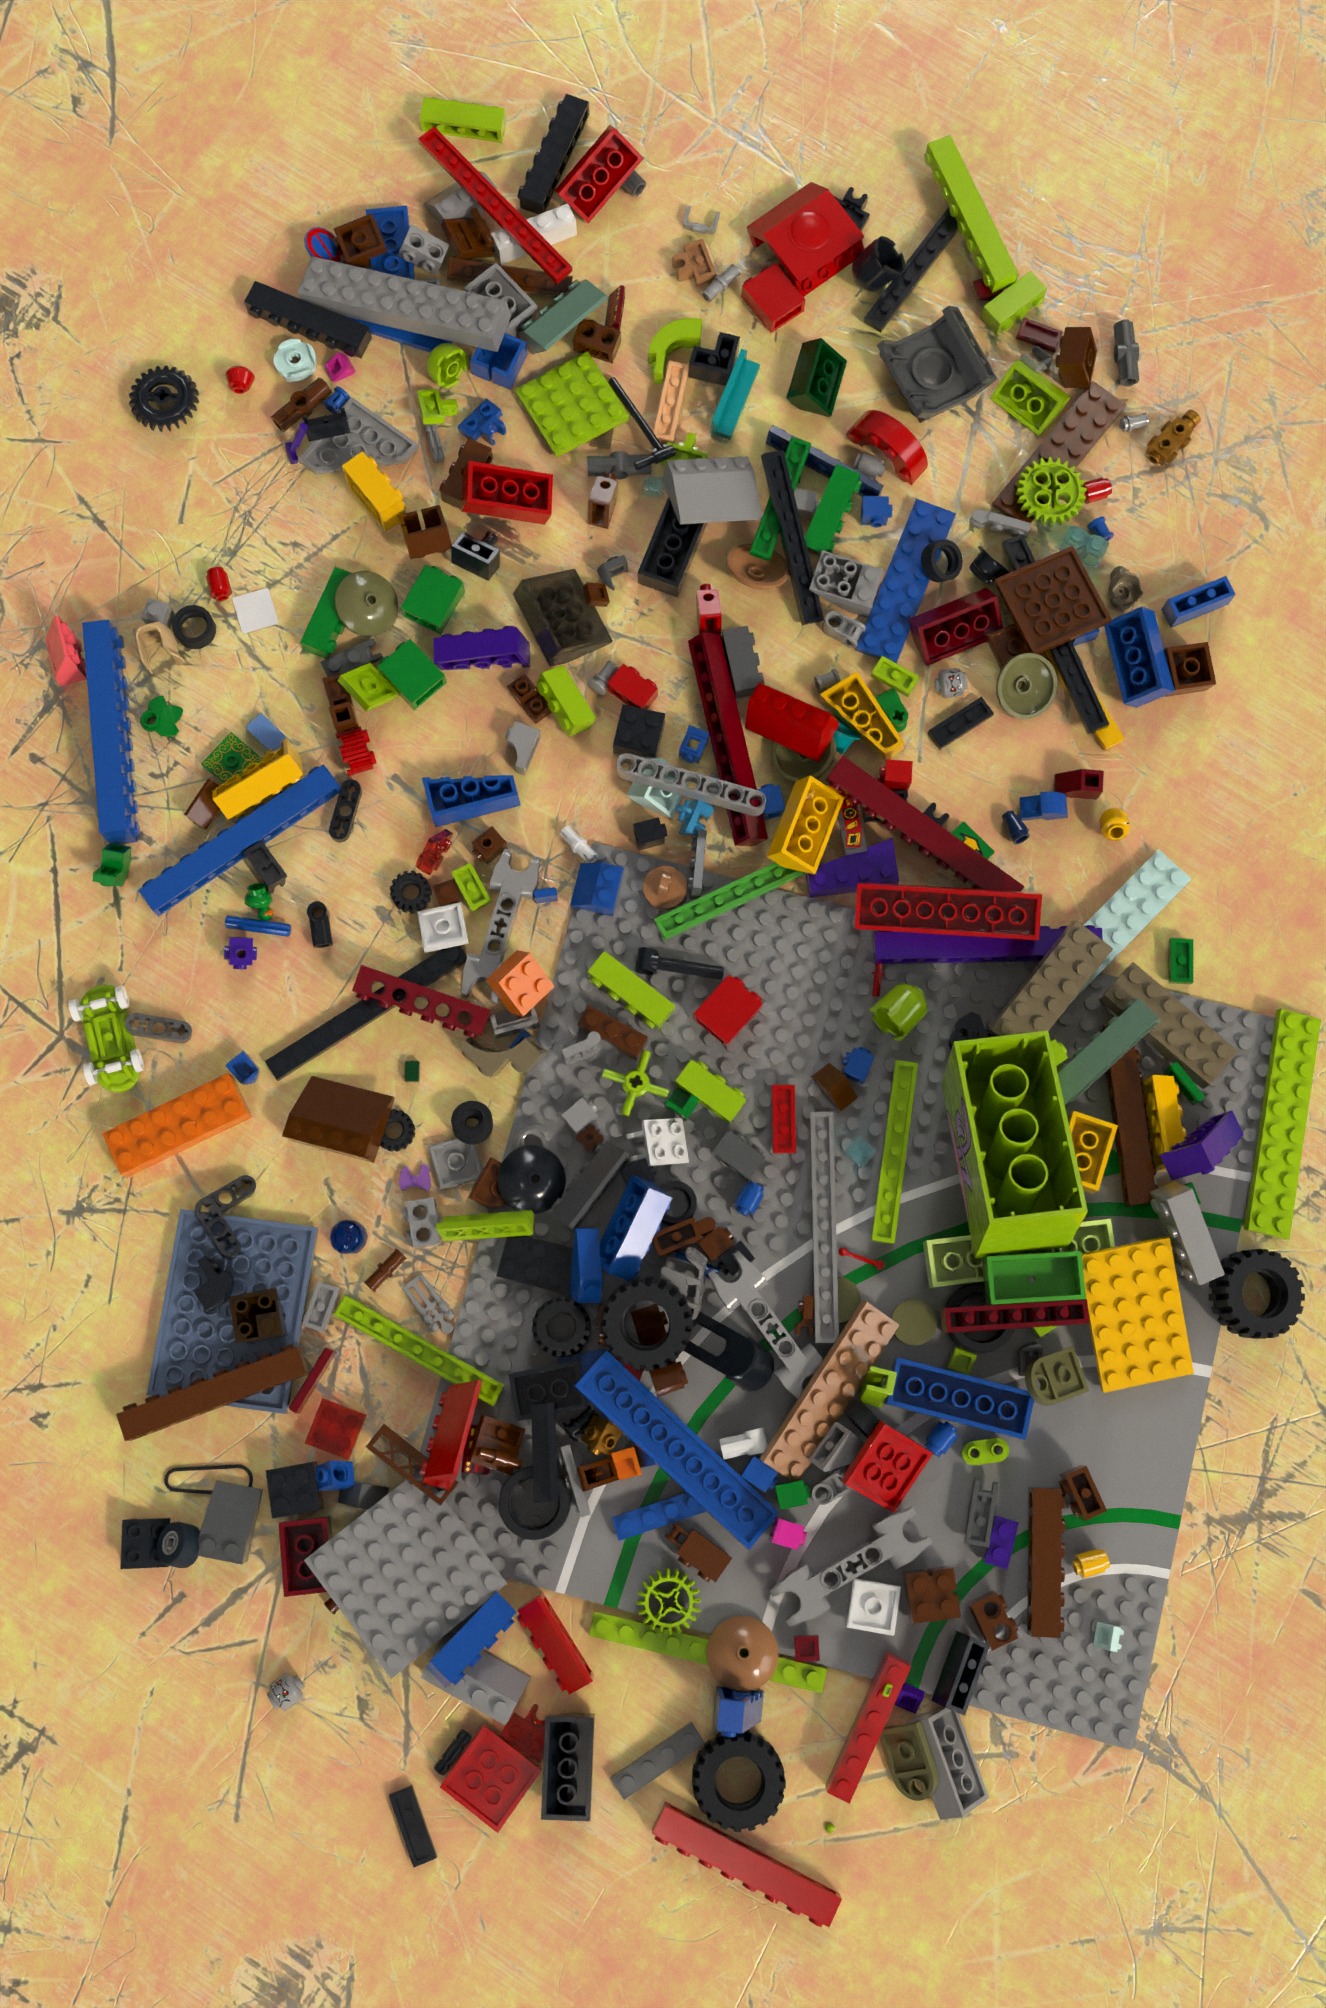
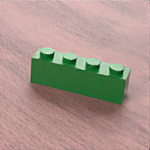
M836 464L805 535L808 551L817 555H821L822 550L830 553L833 552L836 541L833 540L836 533H841L845 524L842 521L845 513L849 514L854 502L851 499L853 494H858L861 488L860 473Z
M334 567L300 641L304 651L324 659H328L330 653H334L338 635H341L345 629L335 610V592L340 582L352 573Z

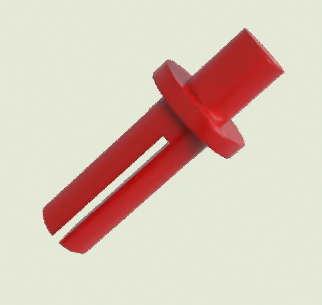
M876 963L875 972L871 973L874 975L873 997L880 996L882 976H885V973L882 972L883 964Z

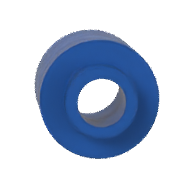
M748 1181L746 1185H743L734 1202V1206L737 1207L736 1211L746 1217L749 1214L754 1215L764 1196V1188L752 1181Z
M947 1421L944 1424L939 1422L926 1438L927 1442L924 1446L938 1458L941 1454L945 1455L958 1438L955 1434L957 1429Z

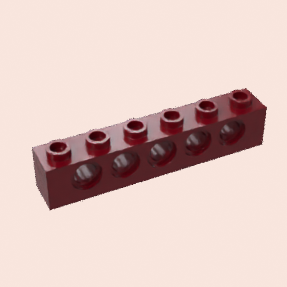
M363 965L360 966L352 989L353 992L357 993L356 998L369 1001V998L378 1000L377 1005L390 1009L391 1005L400 1008V1013L408 1016L416 1013L421 1015L420 1020L433 1024L434 1020L442 1022L443 1028L455 1031V1028L464 1030L463 1035L475 1039L477 1035L482 1036L491 1011L490 1009ZM375 982L384 984V991L381 994H374L371 988ZM398 989L406 992V998L401 1002L393 999V993ZM418 997L427 999L428 1004L424 1009L415 1007L414 1002ZM440 1004L447 1005L449 1008L448 1015L444 1017L437 1015V1006ZM460 1012L470 1014L471 1019L467 1024H461L457 1020Z
M1087 1299L940 1309L942 1333L1089 1323Z

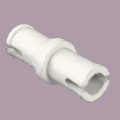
M569 825L561 830L560 837L571 846V850L574 853H578L586 863H594L597 860L598 854L587 845L584 837H580Z

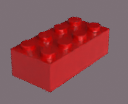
M469 461L463 471L461 512L545 525L552 514L553 474Z

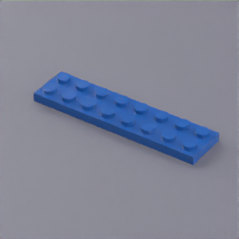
M919 499L915 500L866 622V630L862 632L855 651L879 660L884 656L897 664L910 631L908 619L916 616L930 581L922 570V552L929 543L947 538L956 513ZM940 548L936 552V563L942 551Z

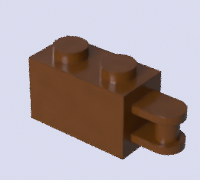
M694 1217L658 1231L652 1239L658 1257H664L700 1242L702 1235L714 1230L715 1220L711 1217H706L695 1222Z
M674 1522L672 1524L673 1529L669 1534L666 1533L665 1537L679 1547L676 1554L680 1557L677 1560L688 1568L691 1565L699 1570L697 1575L709 1583L710 1580H713L716 1583L732 1557L692 1528L690 1533H688ZM681 1533L687 1536L682 1544L677 1541Z

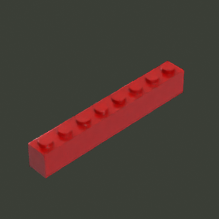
M665 1801L652 1828V1834L655 1835L654 1839L666 1846L668 1843L676 1846V1850L686 1857L693 1855L699 1858L698 1862L709 1869L712 1866L720 1869V1874L727 1879L734 1880V1878H737L743 1882L742 1885L748 1890L756 1892L757 1889L765 1893L764 1897L775 1904L778 1901L786 1904V1909L798 1916L800 1913L809 1917L808 1920L818 1927H822L823 1924L830 1927L842 1900L840 1893Z

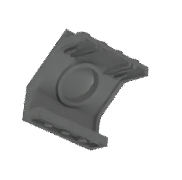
M947 306L942 310L944 315L935 323L899 341L883 340L877 345L880 350L881 359L887 363L891 377L900 387V394L907 400L910 405V412L920 423L974 398L997 380L994 371L958 307Z

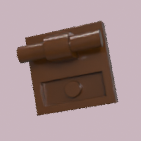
M477 208L470 210L472 218L443 219L441 227L457 259L493 257L495 253L493 245L495 242L490 235L491 230L486 220L481 217Z
M481 1415L467 1462L512 1475L513 1469L519 1470L523 1464L522 1460L517 1459L526 1429Z

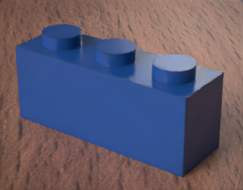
M1224 576L1168 599L1161 610L1170 628H1173L1228 605L1236 594L1227 576Z

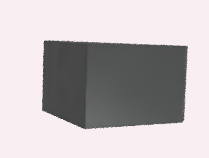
M355 1481L354 1486L339 1492L337 1502L356 1508L370 1509L388 1494L389 1487Z

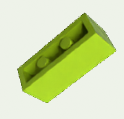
M1029 271L983 307L980 318L996 335L1002 331L1005 332L1012 327L1018 318L1020 320L1023 319L1030 309L1034 306L1037 308L1044 302L1047 287L1032 271Z
M561 665L542 672L536 683L537 689L547 701L550 711L555 714L561 729L566 732L568 737L590 729L596 717L565 666Z
M691 1059L675 1080V1085L691 1096L693 1094L698 1097L700 1104L730 1125L746 1103V1099L743 1098L745 1094L736 1087L731 1089L725 1084L727 1081L720 1075H712L707 1071L708 1067L701 1061L697 1060L695 1062Z

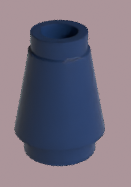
M1013 810L1002 815L1010 841H1013L1014 844H1020L1030 837L1029 829Z

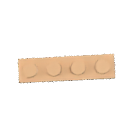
M669 361L654 427V434L662 443H674L688 379L689 364Z

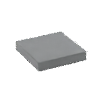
M454 1138L428 1146L441 1191L477 1180L482 1171V1165L475 1144H465Z

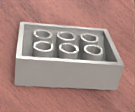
M748 456L666 461L663 484L680 524L762 519L755 474Z

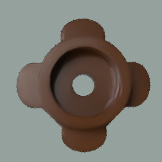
M587 1125L586 1130L576 1135V1140L582 1143L585 1151L592 1152L597 1144L603 1142V1136L595 1131L594 1125Z

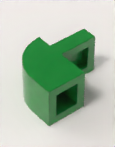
M109 843L102 849L101 867L93 872V882H99L102 886L122 887L129 872L132 847Z

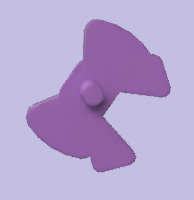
M422 1164L419 1176H412L408 1167L405 1166L400 1172V1189L406 1190L409 1187H420L425 1191H429L431 1187L430 1169L425 1164Z

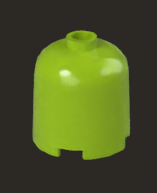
M909 984L894 986L869 1009L870 1012L875 1014L872 1020L885 1034L890 1032L895 1035L894 1040L902 1041L927 1013L924 992L919 987H913Z

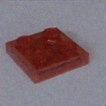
M322 1398L305 1444L350 1460L367 1414Z

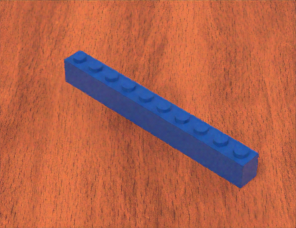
M325 765L314 767L309 771V775L291 784L284 792L280 791L275 794L272 800L266 804L258 805L253 810V813L247 817L239 818L231 828L221 830L216 838L210 842L202 843L197 851L183 856L178 864L165 868L156 879L146 881L142 888L139 889V892L153 912L159 917L244 859L243 852L261 841L266 844L338 795L341 788Z

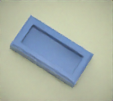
M262 713L245 727L268 751L270 749L273 751L283 746L281 741L287 738Z

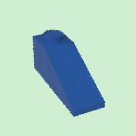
M575 1227L569 1297L578 1303H600L602 1269L598 1228Z

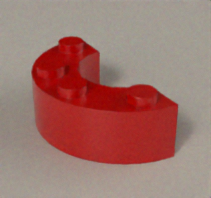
M878 410L864 412L846 433L849 440L854 444H858L861 447L865 444H870L882 450L884 455L892 461L895 473L903 482H908L911 486L927 469V456L917 438L901 422Z

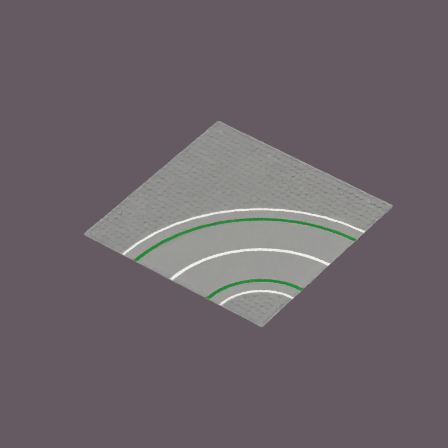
M593 843L591 849L598 854V858H596L597 860L594 863L602 862L624 868L614 916L573 908L552 983L555 987L550 990L537 1040L548 1052L532 1071L527 1072L503 1160L514 1150L512 1140L520 1130L532 1124H542L549 1131L547 1149L559 1158L564 1167L566 1175L565 1189L572 1180L577 1181L581 1175L579 1170L586 1161L589 1163L595 1157L593 1152L597 1146L594 1147L592 1152L585 1151L584 1146L576 1140V1134L562 1119L561 1115L581 1098L586 1102L590 1100L598 1109L595 1112L598 1118L590 1125H594L595 1131L603 1136V1145L608 1140L629 1153V1157L646 1153L645 1137L627 1140L626 1134L643 1130L641 1123L643 1120L681 1118L665 1108L664 1103L670 1098L676 1088L680 1089L675 1085V1080L692 1059L695 1062L697 1060L701 1061L708 1067L707 1071L712 1075L718 1074L727 1081L725 1084L731 1089L736 1087L745 1094L743 1098L746 1099V1103L730 1125L699 1103L687 1121L682 1119L689 1163L654 1166L657 1174L653 1175L655 1181L652 1183L661 1187L662 1184L669 1181H681L693 1189L697 1198V1207L693 1215L695 1222L711 1217L716 1223L714 1230L719 1226L722 1229L727 1228L734 1237L732 1240L734 1245L740 1240L744 1243L755 1258L750 1263L758 1268L768 1283L758 1291L799 1349L802 1350L811 1343L824 1360L834 1343L815 1344L814 1302L813 1335L808 1336V1329L801 1327L800 1335L796 1336L795 1328L802 1321V1314H798V1301L803 1300L804 1295L814 1296L810 1112H833L837 1277L849 1279L859 1290L861 1301H867L889 1318H891L892 1312L898 1304L905 1300L918 1299L925 1301L933 1308L938 1323L936 1333L928 1342L922 1345L910 1346L903 1344L893 1335L873 1367L891 1371L893 1359L899 1357L949 1370L946 1367L954 1346H958L950 1339L947 1333H942L940 1309L945 1308L948 1299L957 1289L967 1284L929 1289L923 1242L926 1240L970 1235L941 1086L951 1053L948 1042L955 1023L970 1012L980 1015L984 1028L989 1030L988 1033L998 1036L988 1028L1040 961L883 964L882 972L885 973V976H882L880 996L873 997L874 975L871 973L875 972L876 964H874V933L879 930L855 929V909L773 889L664 941L654 923V919L695 899L691 898V890L687 889L683 902L674 907V909H656L648 903L643 894L644 879L654 868L671 866L678 869L684 875L688 887V878L693 876V870H689V867ZM703 870L700 897L738 879ZM647 947L658 951L659 957L724 967L723 978L719 980L663 970H656V973L653 975L635 972L638 948ZM604 951L676 1005L675 1011L659 1031L655 1027L653 1029L648 1028L642 1022L643 1018L638 1014H635V1016L625 1010V1004L620 1000L617 1002L613 1001L607 996L606 993L608 991L603 987L597 988L589 982L590 977H588L587 971ZM1100 973L1069 1004L1048 1031L1050 1041L1055 1039L1057 1043H1062L1067 1050L1066 1055L1068 1059L1063 1063H1070L1074 1059L1073 1054L1081 1047L1085 1049L1091 1043L1089 1040L1099 1031V1028L1116 1016L1099 1001V998L1118 977ZM728 975H731L733 978L735 976L740 978L745 984L744 987L749 992H756L762 998L763 1006L726 1048L693 1019V1014ZM909 984L913 987H919L924 992L927 1013L902 1041L894 1040L895 1035L890 1032L885 1034L872 1020L875 1014L870 1012L869 1009L894 986ZM1167 990L1239 1051L1209 1086L1202 1089L1195 1083L1205 1096L1202 1101L1192 1105L1180 1089L1177 1096L1178 1104L1182 1106L1183 1110L1181 1124L1186 1130V1135L1196 1131L1198 1126L1212 1116L1233 1110L1244 1134L1238 1141V1145L1230 1149L1231 1152L1222 1158L1223 1161L1215 1166L1214 1171L1202 1175L1200 1172L1172 1181L1167 1171L1156 1172L1154 1176L1155 1185H1158L1159 1188L1174 1181L1182 1185L1190 1182L1193 1183L1201 1202L1198 1205L1218 1258L1221 1261L1223 1258H1229V1254L1236 1252L1253 1171L1275 1018ZM588 1005L648 1036V1043L644 1050L651 1052L644 1073L647 1074L651 1084L670 1090L667 1098L646 1092L644 1095L636 1097L629 1117L621 1115L627 1093L624 1091L622 1083L604 1078L602 1075L605 1068L625 1075L631 1070H636L639 1059L636 1061L602 1039V1049L600 1052L566 1066L561 1051L565 1048L564 1045L574 1040L581 1042L587 1039L588 1035L578 1030L577 1024ZM1143 1038L1135 1044V1050L1139 1051L1140 1061L1137 1063L1138 1071L1142 1073L1143 1081L1152 1075L1169 1076L1165 1069L1172 1063ZM853 1048H866L875 1057L865 1082L862 1085L848 1079L858 1098L839 1112L813 1080L812 1076L828 1063L843 1073L845 1065H842L846 1052L851 1053ZM895 1060L918 1063L895 1244L871 1241L894 1062ZM1106 1073L1098 1078L1066 1108L1067 1117L1068 1114L1076 1111L1113 1124ZM636 1079L634 1082L630 1081L633 1088H636L637 1085H642L639 1079ZM772 1085H795L796 1154H773ZM728 1130L731 1132L736 1130L746 1138L744 1141L747 1144L758 1146L764 1151L763 1156L766 1157L749 1180L764 1188V1196L755 1214H749L748 1217L736 1211L737 1207L734 1206L742 1186L746 1185L747 1181L712 1155V1151ZM532 1133L525 1137L524 1146L537 1145L543 1147V1142ZM1114 1137L1111 1149H1113L1117 1153L1116 1142ZM629 1159V1161L626 1163V1165H625L624 1167H626V1166H628V1165H630V1164H632V1163H634V1162H636V1161L630 1162V1159ZM621 1173L617 1175L579 1226L598 1228L599 1243L626 1188ZM1120 1173L1103 1177L1099 1191L1093 1194L1084 1191L1088 1212L1082 1222L1111 1219L1115 1247L1166 1236L1159 1227V1215L1153 1210L1151 1205L1125 1207ZM534 1174L531 1176L533 1183L538 1182V1177ZM564 1189L563 1195H562V1197H561L560 1199H563L564 1196L567 1194V1192L565 1191V1189ZM679 1190L668 1191L667 1194L672 1199L666 1214L672 1217L683 1215L688 1208L687 1196ZM507 1204L488 1209V1213L515 1211ZM552 1209L534 1214L533 1235L527 1236L573 1248L574 1232L552 1217ZM661 1221L659 1231L668 1228L671 1225H668ZM711 1232L702 1235V1239L705 1238ZM507 1237L484 1238L479 1241L448 1353L505 1385L494 1406L478 1398L471 1424L478 1425L480 1416L485 1415L526 1429L517 1459L523 1462L522 1469L533 1466L531 1419L516 1420L508 1374L559 1364L558 1356L546 1353L535 1342L532 1332V1320L536 1310L545 1301L555 1297L572 1298L568 1295L497 1277ZM651 1241L650 1250L644 1256L640 1264V1271L635 1277L654 1276V1278L660 1279L661 1269L666 1266L667 1257L675 1256L676 1252L659 1258ZM698 1243L688 1246L698 1250L701 1254H703L706 1257V1255L697 1245ZM688 1247L683 1248V1249L678 1250V1251L681 1252V1253H683V1254H685V1250H686ZM844 1247L847 1251L874 1261L882 1260L885 1264L884 1268L878 1270L872 1264L846 1255L840 1256L838 1250ZM718 1258L714 1260L712 1263L709 1259L707 1260V1264H710L717 1268L719 1267L717 1265L718 1263H720ZM601 1267L602 1289L600 1304L605 1305L615 1289L627 1280L609 1274ZM720 1269L718 1275L724 1281H731L737 1277L738 1272L731 1277L729 1273L725 1275ZM1176 1271L1194 1374L1105 1393L1100 1388L1089 1323L1057 1326L1040 1338H1035L1030 1328H1018L1014 1330L1009 1341L1001 1348L989 1353H973L977 1357L970 1376L1027 1390L1025 1376L1018 1375L1017 1351L1021 1346L1035 1341L1043 1347V1356L1071 1346L1074 1347L1089 1391L1049 1406L1041 1405L1034 1400L1026 1440L885 1404L882 1405V1408L864 1404L879 1420L922 1446L925 1445L927 1442L926 1438L939 1422L943 1424L945 1421L949 1422L957 1429L955 1434L958 1436L945 1455L941 1454L939 1458L934 1454L931 1456L895 1511L897 1513L913 1507L916 1512L903 1525L902 1532L907 1541L913 1542L928 1536L933 1543L913 1561L898 1569H894L890 1560L887 1559L857 1577L858 1579L901 1586L894 1636L846 1627L853 1580L825 1596L831 1606L830 1609L814 1619L800 1622L789 1627L785 1619L798 1609L800 1603L798 1595L789 1591L773 1597L769 1591L786 1574L804 1564H807L812 1574L876 1538L871 1525L883 1517L894 1513L854 1489L826 1505H817L808 1498V1504L779 1510L774 1487L771 1491L767 1489L766 1492H763L744 1479L779 1512L777 1517L805 1526L804 1531L807 1532L803 1546L799 1545L798 1550L772 1543L769 1540L774 1520L750 1550H747L707 1512L675 1522L688 1533H690L692 1528L732 1557L716 1583L713 1580H710L709 1583L697 1575L699 1572L697 1568L693 1565L688 1568L677 1560L680 1557L676 1554L679 1547L665 1537V1534H669L673 1529V1523L620 1541L618 1540L612 1517L685 1493L657 1465L640 1468L642 1475L617 1480L584 1491L591 1514L581 1517L580 1513L575 1514L571 1501L569 1515L562 1527L553 1535L539 1540H528L515 1535L502 1521L498 1506L499 1495L502 1486L511 1475L490 1469L488 1475L461 1472L462 1456L458 1475L455 1479L459 1482L458 1486L445 1501L504 1578L639 1615L638 1611L644 1608V1605H637V1600H644V1597L638 1595V1590L645 1592L647 1590L641 1583L645 1581L650 1585L651 1581L648 1579V1575L651 1574L654 1579H657L656 1570L660 1569L662 1576L666 1575V1568H670V1575L673 1576L675 1569H679L678 1577L681 1578L684 1573H687L688 1577L685 1582L688 1583L692 1579L695 1581V1584L690 1587L691 1590L694 1588H699L700 1590L698 1594L693 1595L694 1598H701V1603H694V1606L700 1608V1612L692 1611L691 1614L697 1618L695 1622L689 1618L686 1620L690 1625L689 1629L712 1634L714 1629L728 1618L735 1616L753 1617L763 1622L772 1631L780 1654L795 1657L794 1636L818 1635L820 1661L809 1662L871 1679L874 1678L887 1650L909 1662L911 1668L904 1683L923 1690L925 1694L929 1695L934 1694L956 1631L985 1642L967 1603L994 1591L998 1595L1001 1594L1008 1607L1005 1609L1008 1618L1012 1617L1018 1627V1631L1015 1632L1018 1639L993 1651L988 1650L969 1706L1131 1750L1135 1746L1221 1327L1217 1319L1220 1316L1213 1314L1211 1309L1214 1304L1213 1301H1209L1208 1294H1212L1209 1282L1199 1286L1180 1276ZM1030 1276L1028 1281L1033 1283L1034 1277ZM705 1278L700 1312L746 1338L751 1337L772 1354L774 1370L781 1366L782 1362L743 1308L738 1306L732 1312H729L717 1296L711 1280ZM972 1295L965 1299L959 1307L986 1306V1298L984 1295ZM686 1297L687 1300L695 1302V1297ZM653 1301L637 1302L629 1308L625 1315V1329L628 1335L638 1343L640 1342L630 1312L656 1304ZM579 1303L590 1317L591 1332L588 1342L576 1354L602 1348L610 1353L608 1345L607 1347L598 1345L601 1329L595 1327L599 1303ZM761 1303L753 1304L751 1308L752 1314H759L762 1310ZM658 1306L660 1312L665 1311L662 1306ZM665 1311V1314H666V1317H667V1320H668V1324H667V1325H664V1326H665L666 1333H667V1332H668V1329H669V1318H668V1315H667V1313H666V1311ZM558 1313L549 1320L548 1332L557 1341H566L575 1332V1321L566 1313ZM848 1321L839 1324V1335ZM768 1323V1329L766 1331L771 1332L775 1337L779 1336L773 1330L774 1325ZM699 1324L692 1328L689 1338L690 1342L715 1356L720 1355L725 1350L726 1340ZM999 1330L963 1333L970 1339L986 1341L994 1337ZM783 1341L779 1345V1351L781 1353L786 1352L789 1349V1342ZM684 1351L676 1359V1362L681 1361L688 1380V1384L684 1385V1389L657 1397L650 1373L646 1371V1368H644L640 1382L722 1459L723 1455L719 1439L740 1435L745 1431L763 1427L767 1445H769L797 1402V1399L782 1386L774 1373L764 1387L757 1391L748 1392L726 1379V1375ZM813 1374L804 1379L802 1384L803 1391L813 1377ZM443 1377L440 1379L420 1450L427 1458H429L430 1452H426L429 1438H434L436 1429H432L436 1414L440 1415L442 1407L438 1406L442 1392L446 1393L449 1386L455 1385ZM1036 1379V1385L1040 1389V1383ZM862 1384L857 1390L852 1400L850 1401V1403L848 1404V1406L852 1403L854 1399L857 1398L859 1400ZM587 1400V1406H591L595 1410L594 1413H597L600 1418L613 1424ZM587 1408L555 1414L557 1470L564 1481V1476H567L568 1472L566 1466L561 1467L558 1457V1453L562 1452L560 1447L571 1444L577 1467L612 1457V1455L609 1456L603 1452L597 1455L587 1450L588 1444L581 1441L583 1434H578L576 1436L578 1441L575 1442L565 1433L562 1423L564 1422L568 1425L570 1419L577 1418ZM843 1412L838 1423L850 1430L865 1443L868 1438ZM622 1433L612 1453L632 1447L634 1443ZM1001 1438L1009 1446V1454L1001 1462L970 1465L961 1456L963 1445L969 1441ZM999 1445L994 1447V1453L997 1455L1001 1453ZM974 1448L971 1450L970 1455L976 1458L978 1451ZM763 1453L750 1456L746 1454L723 1460L741 1475L752 1456L760 1460ZM811 1462L801 1479L804 1484L809 1485L810 1489L814 1484L824 1479L836 1469L824 1472ZM848 1464V1465H845V1466H844V1467H845V1470H844L845 1473H846V1471L848 1470V1468L850 1467L851 1464ZM1079 1465L1087 1466L1107 1511L1086 1521L1081 1520L1073 1515L1069 1506L1072 1503L1068 1494L1065 1495V1508H1062V1518L1065 1519V1532L1061 1533V1543L1065 1544V1556L1061 1557V1567H1064L1065 1580L1061 1582V1592H1064L1065 1596L1064 1607H1061V1617L1064 1618L1065 1624L1064 1632H1061V1638L1031 1637L1027 1634L1029 1487L1061 1489L1059 1484L1061 1477L1059 1474ZM779 1472L775 1476L778 1478L775 1485L792 1481ZM974 1478L980 1479L979 1489L991 1491L993 1482H998L994 1515L1019 1522L1008 1570L983 1562L986 1547L964 1543ZM534 1479L521 1482L512 1496V1510L515 1517L521 1523L530 1527L542 1526L548 1523L555 1516L558 1508V1502L534 1503ZM436 1487L441 1495L445 1493L446 1489ZM820 1487L816 1490L815 1496L819 1501H823L827 1496V1492L823 1487ZM573 1489L569 1490L571 1500L575 1499ZM681 1533L677 1541L682 1544L687 1536ZM869 1548L865 1554L868 1561L875 1560L877 1550ZM1096 1548L1098 1550L1104 1549L1110 1562V1568L1105 1569L1103 1573L1084 1579L1080 1575L1075 1574L1072 1567L1074 1555ZM860 1554L856 1556L857 1558H859V1561L852 1563L849 1560L847 1562L848 1567L845 1568V1570H850L851 1572H854V1566L856 1564L861 1563L863 1566L866 1565L861 1560ZM953 1567L957 1590H953L952 1593L958 1595L961 1618L917 1624L911 1623L909 1621L902 1572L924 1569L928 1572V1576H930L928 1568ZM828 1572L824 1576L825 1584L832 1585L835 1583L836 1574ZM662 1582L656 1588L663 1592H668L675 1586L676 1582ZM682 1587L677 1600L687 1609L689 1596L684 1587ZM675 1592L669 1598L661 1596L662 1601H665V1604H663L664 1609L668 1605L676 1606L675 1602H673ZM650 1594L649 1607L652 1613L656 1615L661 1603L654 1595ZM987 1602L984 1605L985 1614L989 1615L994 1612V1603ZM670 1611L662 1620L674 1621L683 1615ZM1097 1622L1121 1627L1124 1631V1634L1119 1637L1118 1644L1122 1645L1121 1649L1113 1652L1093 1646ZM1003 1624L996 1626L994 1630L996 1637H1002L1005 1634Z

